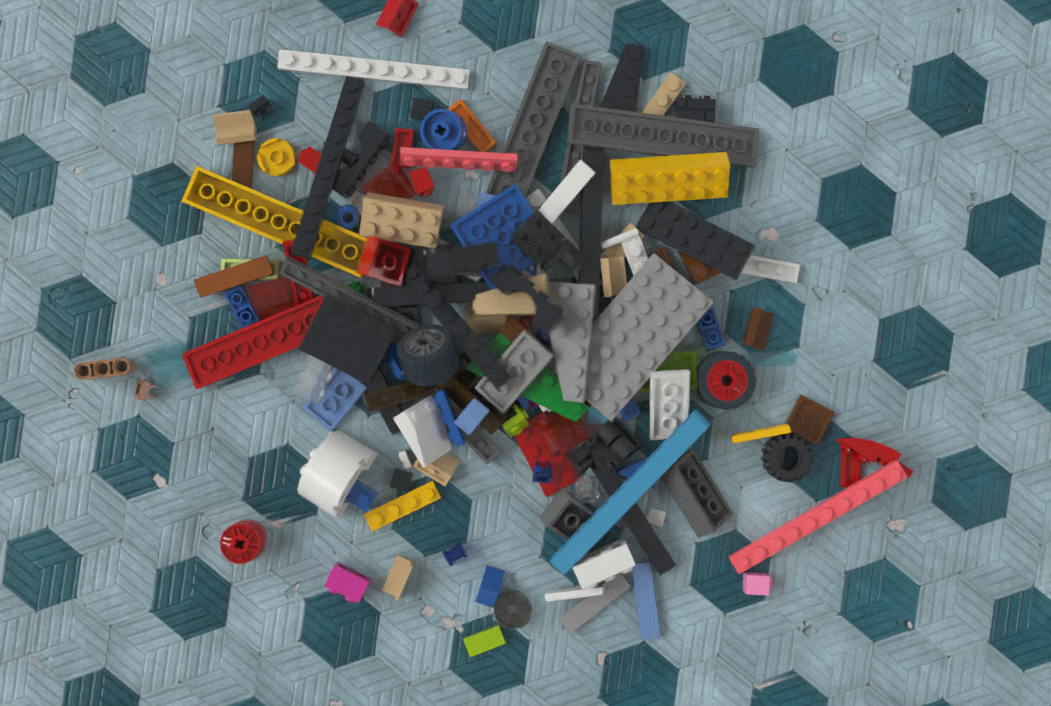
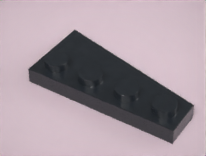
M626 43L600 107L636 111L645 46Z

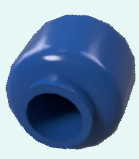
M342 205L335 213L336 223L347 230L354 229L360 222V213L353 205Z

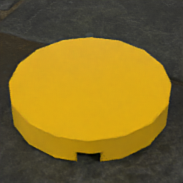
M268 139L260 146L257 154L258 165L270 176H285L295 166V150L290 143L283 139Z

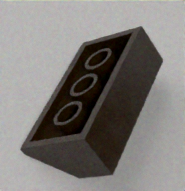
M463 352L460 355L461 363L457 372L450 379L436 384L439 389L445 388L448 397L463 410L474 398L486 407L489 412L480 421L479 425L492 435L515 410L513 406L515 404L518 406L520 402L516 399L504 414L475 389V386L483 377L465 369L472 360Z

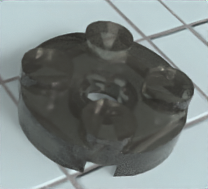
M507 590L496 599L494 605L495 618L506 629L524 627L531 618L532 604L524 593L517 590ZM514 605L517 606L516 610L518 612H513L512 615L509 614L510 610L508 607Z

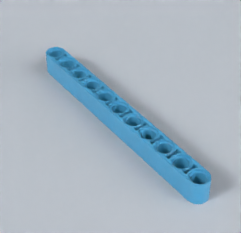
M698 410L692 412L551 557L549 562L563 575L566 574L706 431L711 423Z

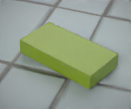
M499 624L463 638L470 657L506 644Z

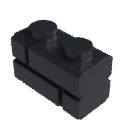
M680 95V98L675 100L674 117L715 123L716 99H711V96L707 95L699 96V99L692 98L691 95Z

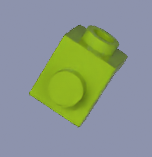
M516 404L513 407L517 415L502 424L510 438L520 434L523 429L529 426L526 420L529 418L524 408L519 409Z

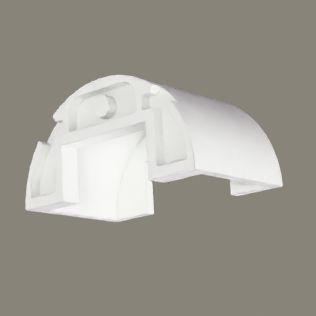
M341 430L331 431L318 448L315 447L311 451L310 460L301 468V478L297 488L299 495L340 520L349 504L345 501L348 493L361 471L369 470L378 453Z

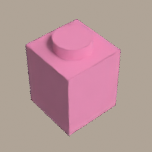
M743 572V592L745 594L769 595V590L773 588V581L767 573Z

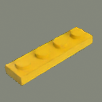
M432 480L365 513L364 516L371 531H375L440 499L441 496Z

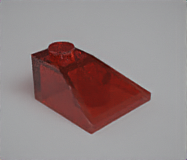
M395 160L361 187L366 194L369 192L409 200L415 196L406 174Z

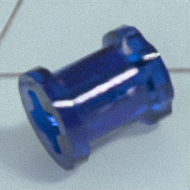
M460 542L456 543V546L450 550L443 551V555L450 566H453L454 562L462 557L466 558L468 556Z

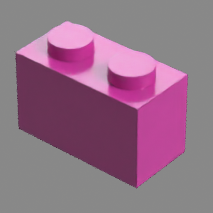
M337 562L324 586L333 594L340 593L344 595L345 599L349 602L359 603L371 578Z

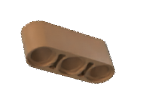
M130 358L82 362L75 366L74 374L80 380L130 375L135 371L136 364ZM123 362H126L127 364V370L125 372L121 369V364ZM104 364L108 366V372L106 374L102 371V367ZM85 366L89 369L87 376L83 372Z

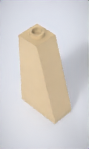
M546 274L529 278L535 284L533 288L536 291L542 290L548 295L549 277ZM496 288L476 294V300H473V311H476V315L531 316L535 315V305L532 298L526 293L516 292L506 296Z

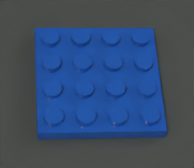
M514 184L450 224L463 247L495 241L500 265L478 269L490 290L496 289V287L489 280L504 263L508 266L513 264L521 272L535 264L510 239L533 213L517 184Z

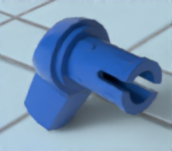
M388 346L386 355L392 372L396 378L402 381L407 380L397 355V346Z

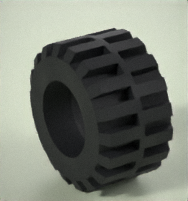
M786 433L772 436L769 442H765L764 445L766 447L765 449L762 448L761 451L763 453L761 461L764 463L762 466L773 478L782 482L793 483V481H800L802 476L806 477L808 475L806 473L807 470L811 471L810 463L814 461L811 458L813 451L809 449L810 445L803 438ZM790 446L796 452V461L790 468L783 469L777 461L778 453L784 447Z

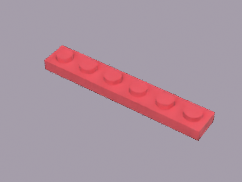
M404 147L400 149V163L409 167L425 166L428 168L445 167L447 169L517 171L518 154Z

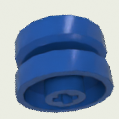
M435 109L429 112L424 117L420 127L421 138L430 149L458 150L465 143L468 135L464 119L458 113L446 109Z

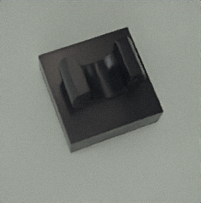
M264 95L248 105L250 111L262 121L265 120L262 116L263 111L267 110L270 115L273 114V111L269 108L271 104Z

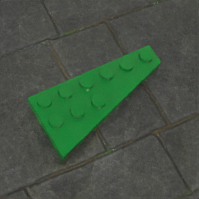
M499 333L487 348L499 360L512 343ZM473 362L465 368L484 377L483 373ZM546 366L521 393V396L574 422L589 409L582 402L564 401L559 378Z

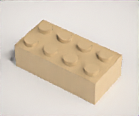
M368 192L363 200L359 235L437 248L444 206Z

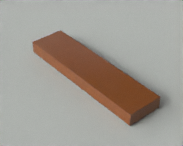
M268 255L194 279L199 297L204 298L272 275L274 272Z

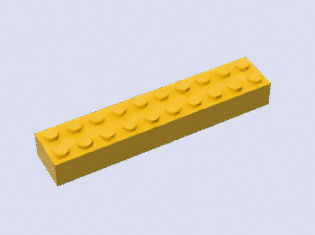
M196 166L182 199V202L280 244H283L284 240L295 239L304 212L199 166ZM323 220L312 257L364 279V276L356 273L367 238Z

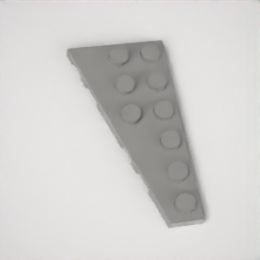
M549 282L548 296L550 297L548 301L552 305L557 303L565 310L562 314L566 316L550 335L564 401L585 403L596 293L595 285Z

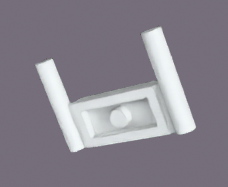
M636 228L601 242L603 250L621 243L633 276L648 260Z

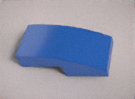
M242 285L224 293L233 309V314L242 328L260 319Z
M709 308L697 322L707 352L725 346L714 308Z

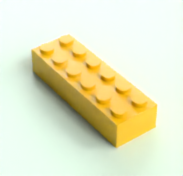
M727 153L611 159L610 195L612 205L728 198L730 162Z

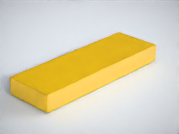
M781 424L735 433L731 437L733 443L791 433L789 424Z

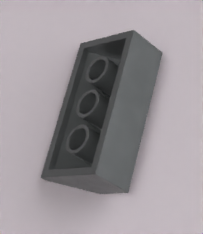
M694 449L680 456L661 476L662 481L698 538L715 532L733 514Z

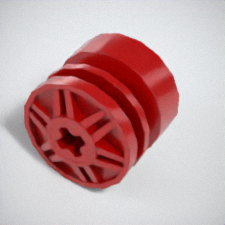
M243 519L229 526L223 532L220 539V549L223 556L235 564H245L252 561L264 551L267 545L265 528L259 522L252 519ZM244 540L245 543L240 546L239 542Z

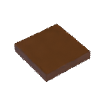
M799 395L784 424H789L792 434L818 446L835 412L803 395Z

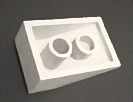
M432 395L393 418L423 468L452 450L446 426L441 417L442 411L437 407Z

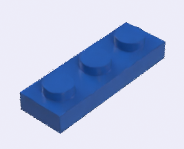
M441 388L436 391L434 399L437 407H441L443 411L441 417L444 424L449 426L450 432L448 434L451 442H455L456 446L459 447L464 445L465 438L461 429L454 424L457 419L445 388Z

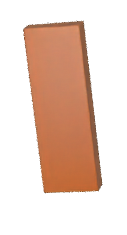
M459 99L447 109L458 113L464 119L467 125V138L479 152H488L497 144L462 99Z

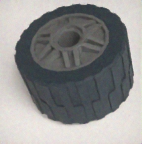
M436 324L419 326L406 333L397 344L396 351L404 375L414 385L434 386L450 379L460 367L461 359L454 336L443 326Z

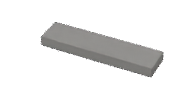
M621 573L615 574L614 579L602 583L605 589L602 595L584 597L559 617V620L570 634L631 587Z

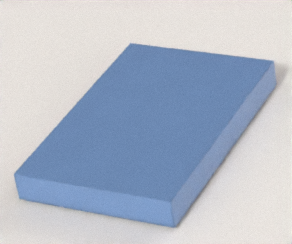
M334 368L302 408L328 430L333 431L361 398L362 394L366 392L367 388L360 380Z

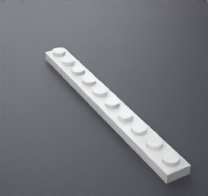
M279 49L277 67L278 70L339 77L349 76L358 79L468 90L470 76L469 69Z

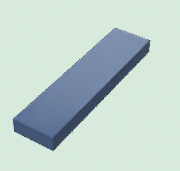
M650 561L637 562L633 566L632 576L641 639L661 638Z

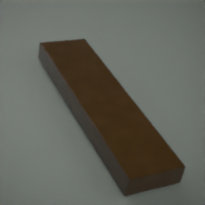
M406 382L364 393L362 397L366 411L370 413L427 398L430 395L434 396L439 388L436 385L417 386Z

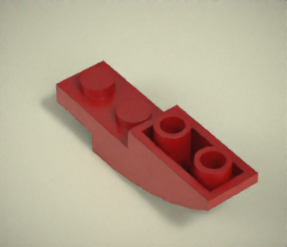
M837 438L836 440L840 444V448L845 452L856 451L857 453H854L857 455L855 458L864 464L866 462H876L884 467L894 460L898 461L902 455L893 448L871 440L858 438ZM899 462L907 477L910 478L914 471Z

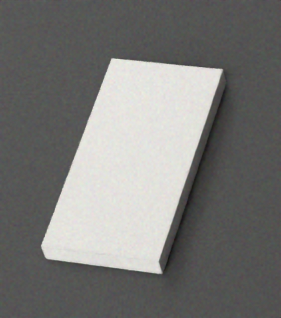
M689 370L650 372V440L667 439L689 416Z

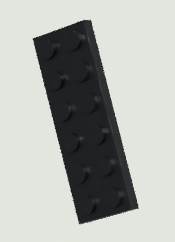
M669 201L649 203L635 226L639 231L737 281L756 248L754 244Z

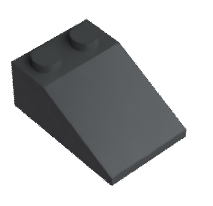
M562 488L539 518L547 528L568 541L595 511L575 495Z

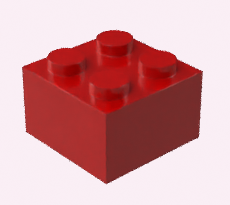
M367 236L356 274L388 285L401 287L411 249L379 237Z

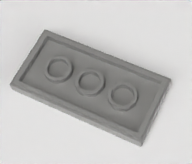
M525 329L498 360L512 376V379L496 390L484 376L475 386V389L504 414L555 355Z

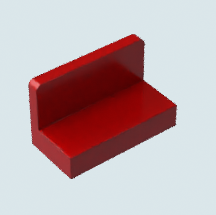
M388 0L376 25L402 38L419 3L415 0Z

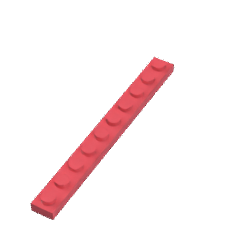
M894 460L728 557L738 574L906 479L907 475L899 462Z

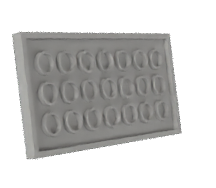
M654 253L602 312L598 320L592 324L585 399L611 422L650 378V372H655L714 304L713 301ZM555 367L553 372L558 375L557 367Z

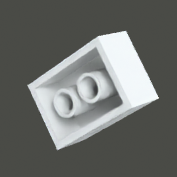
M621 538L584 555L573 566V570L582 589L587 588L589 590L596 587L597 583L602 580L607 582L614 579L615 574L630 572L636 564L624 538Z

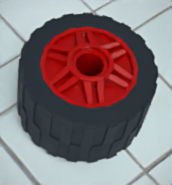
M719 351L709 354L700 361V364L695 369L694 387L698 396L708 405L715 408L730 410L744 405L751 398L756 387L754 368H752L751 363L744 356L735 352ZM723 376L727 377V383L725 385L722 384Z

